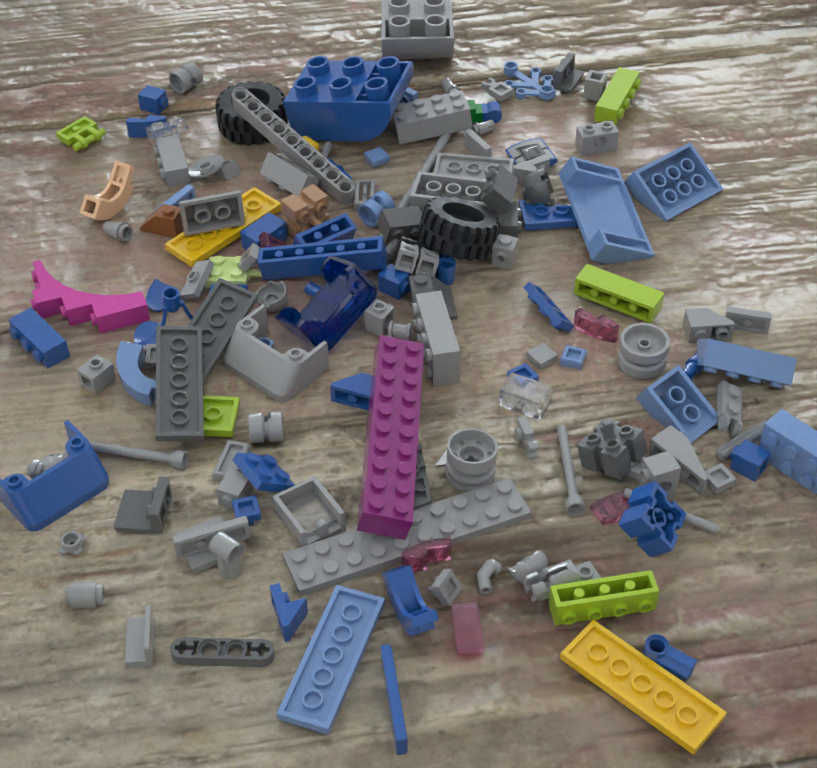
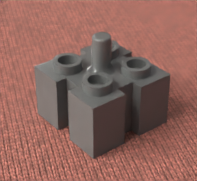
M604 418L593 428L594 433L587 434L577 444L583 468L595 472L603 469L605 475L620 480L630 471L631 462L637 463L648 452L643 429L630 425L621 427L620 422Z

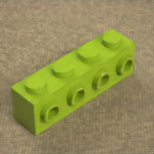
M622 67L617 69L596 104L594 121L600 123L613 121L616 126L619 119L622 120L625 109L628 110L630 100L634 99L636 90L640 89V71Z
M586 264L575 278V295L645 322L652 323L662 309L664 292L595 266Z
M652 570L550 586L548 605L554 625H571L575 622L596 621L600 618L621 617L626 614L647 613L651 610H656L659 588Z

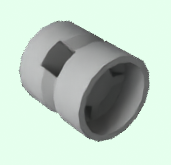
M188 62L169 74V82L172 88L179 94L187 92L203 81V74L200 68L193 62Z
M282 411L269 412L267 416H264L263 413H249L250 442L264 443L266 439H269L270 442L284 441Z

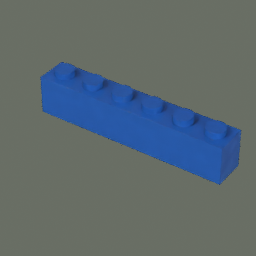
M383 236L259 248L257 264L263 280L386 269L387 251Z

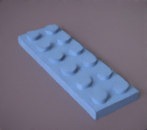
M336 585L278 709V720L327 735L330 734L385 606V598Z

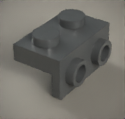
M568 52L565 58L561 59L558 67L554 68L552 75L554 78V89L571 93L583 77V71L574 69V53Z

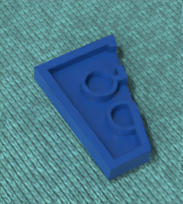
M521 199L518 201L525 231L579 227L571 206L557 204L551 207L536 203V205L525 203L526 200Z

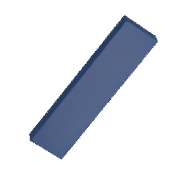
M390 644L381 645V662L397 755L407 754V733L392 646Z

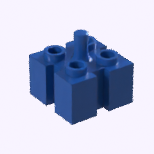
M656 481L633 489L628 501L629 509L624 510L619 522V526L631 538L637 537L638 546L649 557L673 551L678 538L675 530L682 528L686 517L685 511L675 501L669 502L666 499L668 494Z

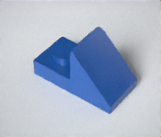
M280 583L269 586L270 595L284 641L286 642L291 640L308 614L307 599L303 598L290 602L288 593L282 592Z

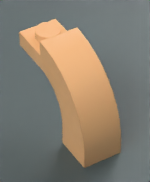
M115 160L107 186L98 195L85 194L80 214L95 220H107L114 217L123 209L131 196L134 186H131L130 183L135 167Z

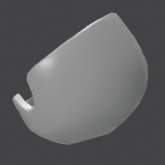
M270 280L256 292L258 294L257 304L259 306L264 304L268 312L281 310L287 304L288 291L283 281L275 283Z
M537 550L532 556H527L507 570L517 582L523 584L524 576L535 571L539 573L540 570L547 567L548 561L545 554Z

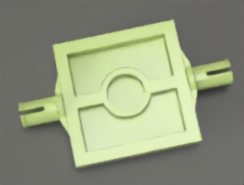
M241 256L209 257V260L214 263V267L206 281L205 288H210L211 284H215L219 277L233 284H247L251 277H262L260 269H251V266L246 272L238 268Z

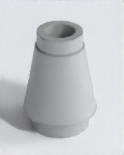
M106 221L103 225V231L120 242L130 240L133 235V228L127 222Z

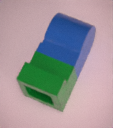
M467 100L472 125L475 122L482 123L488 120H493L494 123H497L502 119L501 106L498 102L492 101L487 104H475V100Z

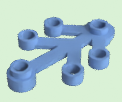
M507 61L504 63L505 75L507 77H516L522 81L506 80L504 82L513 89L518 88L516 89L517 99H525L526 96H538L544 101H549L555 98L556 91L552 86L553 77L551 75L543 76V85L541 86L538 84L541 77L540 68H531L530 76L532 79L518 71V64L516 62Z

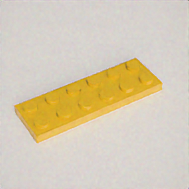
M253 187L242 194L245 225L185 236V233L182 232L165 243V249L193 268L195 262L206 260L241 237L240 232L268 212L273 215L281 210V203Z
M592 620L560 654L562 661L693 755L726 718L727 712L595 620Z

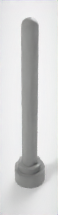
M559 425L557 432L569 494L565 501L566 511L571 516H579L586 511L585 500L578 494L566 427Z
M89 441L95 452L168 462L174 468L183 470L188 465L189 454L188 451L184 450L165 453Z

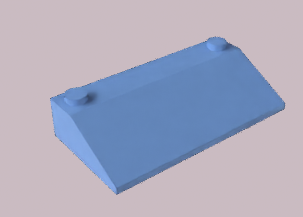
M571 156L560 170L559 176L592 261L613 264L653 258L655 254L619 169Z

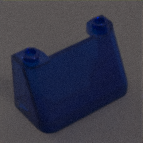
M332 255L321 266V275L326 281L325 285L299 313L295 308L288 306L283 308L275 317L283 327L313 348L323 341L327 342L328 351L338 343L377 297L376 286L356 263Z

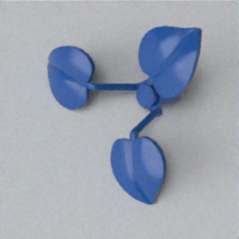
M158 279L152 282L146 295L147 307L154 312L163 311L162 322L160 325L154 321L141 323L134 332V344L143 346L156 344V326H165L167 312L174 313L182 307L188 318L192 320L193 316L187 309L185 301L181 300L180 292L176 287L164 284Z

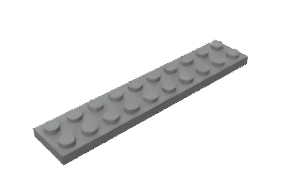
M507 478L413 510V522L406 540L357 531L356 528L284 552L283 559L301 597L530 519L531 511L511 478Z

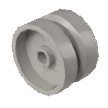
M636 323L626 327L621 333L618 353L620 369L627 375L639 379L655 378L662 374L666 368L670 344L667 332L661 327L650 323Z

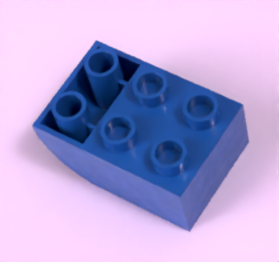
M315 56L309 59L283 101L290 127L301 137L308 136L313 140L363 142L379 136L389 124L411 82L413 61H399L394 56L383 57L378 61H363V58L360 56H351L343 61H329L326 56Z

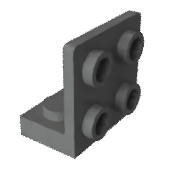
M159 476L157 486H153L152 491L126 489L114 522V529L117 531L162 534L173 497L169 477Z

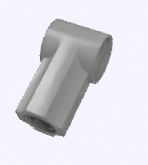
M217 533L210 542L209 550L216 555L219 575L225 580L236 579L241 574L240 557L244 547L226 533Z

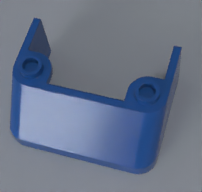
M69 420L64 422L68 441L65 445L66 452L69 455L68 458L30 481L22 474H12L3 480L0 478V501L29 531L42 530L109 486L108 474L89 440Z

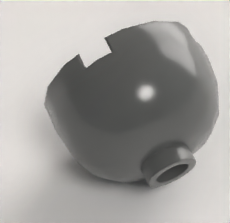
M545 167L537 169L526 176L524 188H521L524 200L528 199L529 203L533 205L540 203L544 204V206H554L555 198L551 199L550 197L553 188L549 175L545 172Z

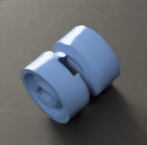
M378 191L358 207V215L364 224L369 227H376L382 209L395 208V203L388 193Z

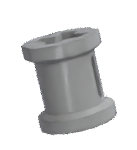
M390 320L388 336L410 341L412 323L399 324L394 323V320Z

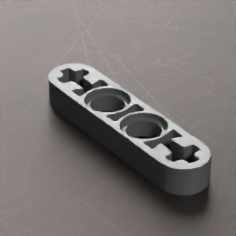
M183 637L176 639L170 647L172 659L179 665L265 667L270 665L275 658L273 644L265 639ZM212 647L217 650L212 656H204L202 654L206 648ZM183 648L187 649L184 651V654H179ZM234 648L243 650V653L238 657L229 655V652ZM248 649H251V656H248ZM261 650H266L264 656H259Z

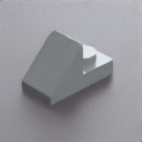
M545 155L513 165L512 174L518 178L517 184L524 186L526 176L540 168L545 167V172L549 175L550 159Z

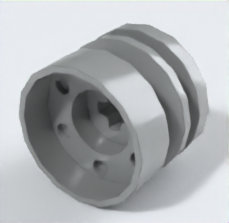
M468 428L455 432L448 439L445 476L448 483L455 489L468 492L494 482L498 444L492 435L480 429Z

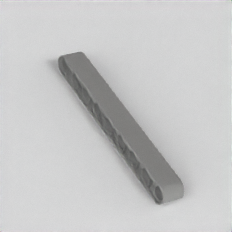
M237 87L232 91L233 109L294 163L319 177L318 184L342 204H349L354 200L355 186L349 177L246 88Z

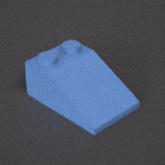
M679 365L636 397L652 418L666 428L670 425L682 432L689 439L690 443L718 423L717 412Z

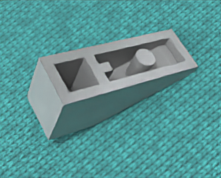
M671 425L651 438L649 455L653 456L670 451L681 467L679 479L699 495L705 494L708 477L689 439Z

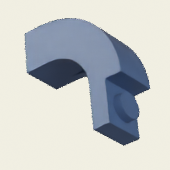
M121 341L116 356L121 383L132 398L140 403L152 406L154 399H156V380L146 377L141 372L145 360L143 345Z

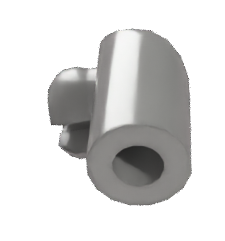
M495 559L486 560L477 572L479 591L483 595L492 592L490 581L492 574L498 575V572L502 570L501 563Z

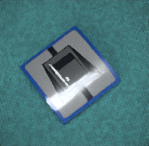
M541 138L525 140L505 149L508 157L514 159V165L545 155L550 159V166L558 162V159Z

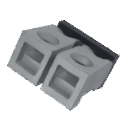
M402 236L394 269L413 274L415 264H417L415 275L431 274L435 276L439 264V253L435 252L434 249L428 248L423 242Z

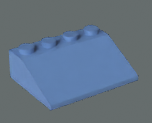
M691 142L637 169L624 182L637 201L665 222L723 190V187Z

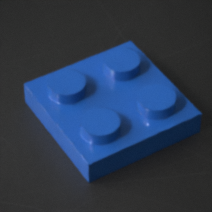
M237 452L232 459L256 490L281 492L295 486L289 474L282 470L277 464V460L270 455L263 456L250 452L248 454Z

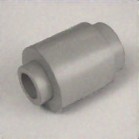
M72 582L71 588H66V603H70L71 608H97V605H104V585H98L97 582Z

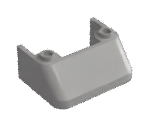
M262 304L237 323L223 356L224 366L227 370L274 400L286 402L329 369L327 342L323 341L309 353L300 348H293L281 354L258 340L269 331L266 306Z

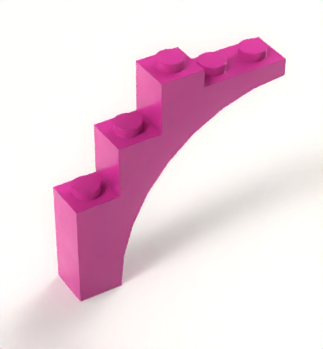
M41 260L33 262L34 270L31 271L33 282L37 284H35L36 289L32 290L34 299H30L32 309L38 311L39 316L42 318L62 314L63 319H68L70 326L91 321L93 326L97 325L99 333L150 320L147 303L142 291L121 295H99L77 291L54 279L46 271Z

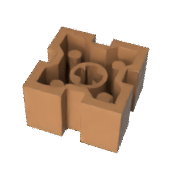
M314 184L300 190L301 194L298 196L292 194L281 199V211L286 216L282 220L287 224V235L293 240L296 234L329 220V214L326 212L329 209L328 195Z

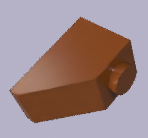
M167 204L161 205L148 215L140 226V231L171 238L178 236L183 230L179 207Z

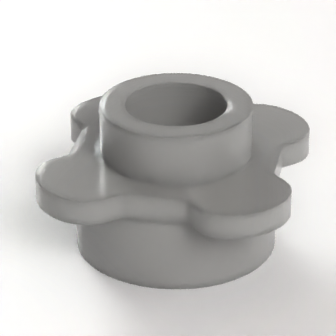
M69 531L63 534L60 540L61 546L58 548L59 553L62 555L66 553L81 554L83 552L82 545L86 541L85 535L79 534L76 531Z

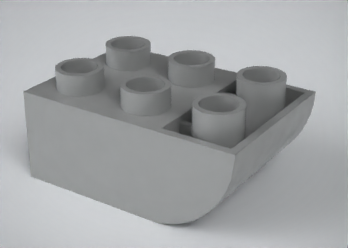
M382 0V58L394 56L398 59H453L454 31L451 0Z

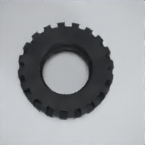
M262 81L239 82L237 85L229 86L227 90L224 89L218 96L215 107L219 131L229 141H235L241 145H260L263 142H270L233 109L232 91L237 87L246 88L288 125V117L283 103L285 95L278 87L273 86L271 83H263Z
M441 196L440 198L434 197L425 204L418 228V235L428 248L434 249L439 254L442 253L447 257H455L459 260H482L492 254L493 244L496 242L501 224L498 216L492 210H488L487 207L481 206L477 202L453 196Z

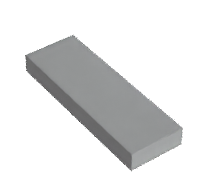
M242 516L172 536L177 558L209 550L212 538L219 532L226 533L236 541L251 538L247 517Z

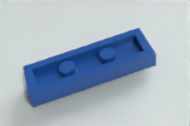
M528 281L523 287L529 294L527 296L528 299L534 304L539 305L540 308L538 310L544 316L551 319L550 324L555 329H563L570 332L574 327L572 322L541 287Z

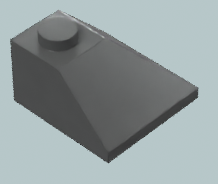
M431 274L409 276L411 307L413 303H416L415 294L442 291L450 320L458 319L451 287Z

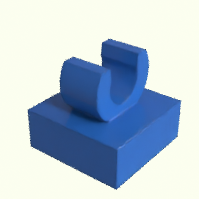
M256 495L232 500L235 518L246 516L249 527L255 526L254 521L262 520Z

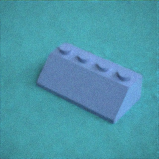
M698 338L697 365L704 366L703 371L717 373L718 370L726 371L725 376L739 378L740 375L748 376L747 381L761 383V380L770 381L769 386L783 388V385L792 384L797 358L718 340Z

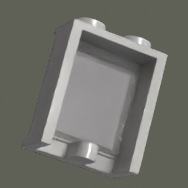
M315 476L272 496L275 513L279 515L301 547L346 531L345 512Z

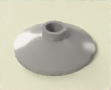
M209 155L195 161L188 168L189 176L192 178H210L214 176L215 172L224 165V158L221 155Z

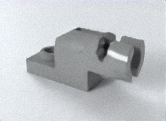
M568 559L554 566L543 568L539 573L535 571L524 576L523 584L527 594L533 592L531 601H542L549 598L550 586L598 579L601 576L590 561L575 566Z

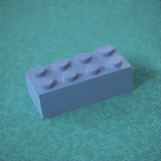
M781 409L764 424L759 446L771 452L769 464L817 495V431Z

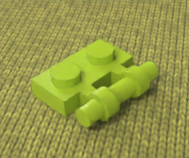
M86 116L56 132L57 139L68 146L72 145L73 150L76 152L80 149H86L90 143L98 142L102 139V136L106 135V131L103 128L98 130L97 123Z

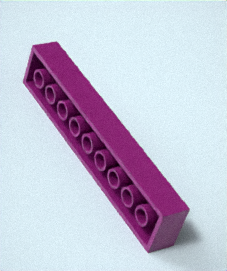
M384 335L379 337L373 360L357 531L406 540L411 528L414 510L424 344Z

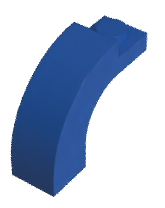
M403 565L382 572L391 604L405 632L409 636H413L434 629V622L439 620L435 609L429 608L423 601L417 587L412 566Z

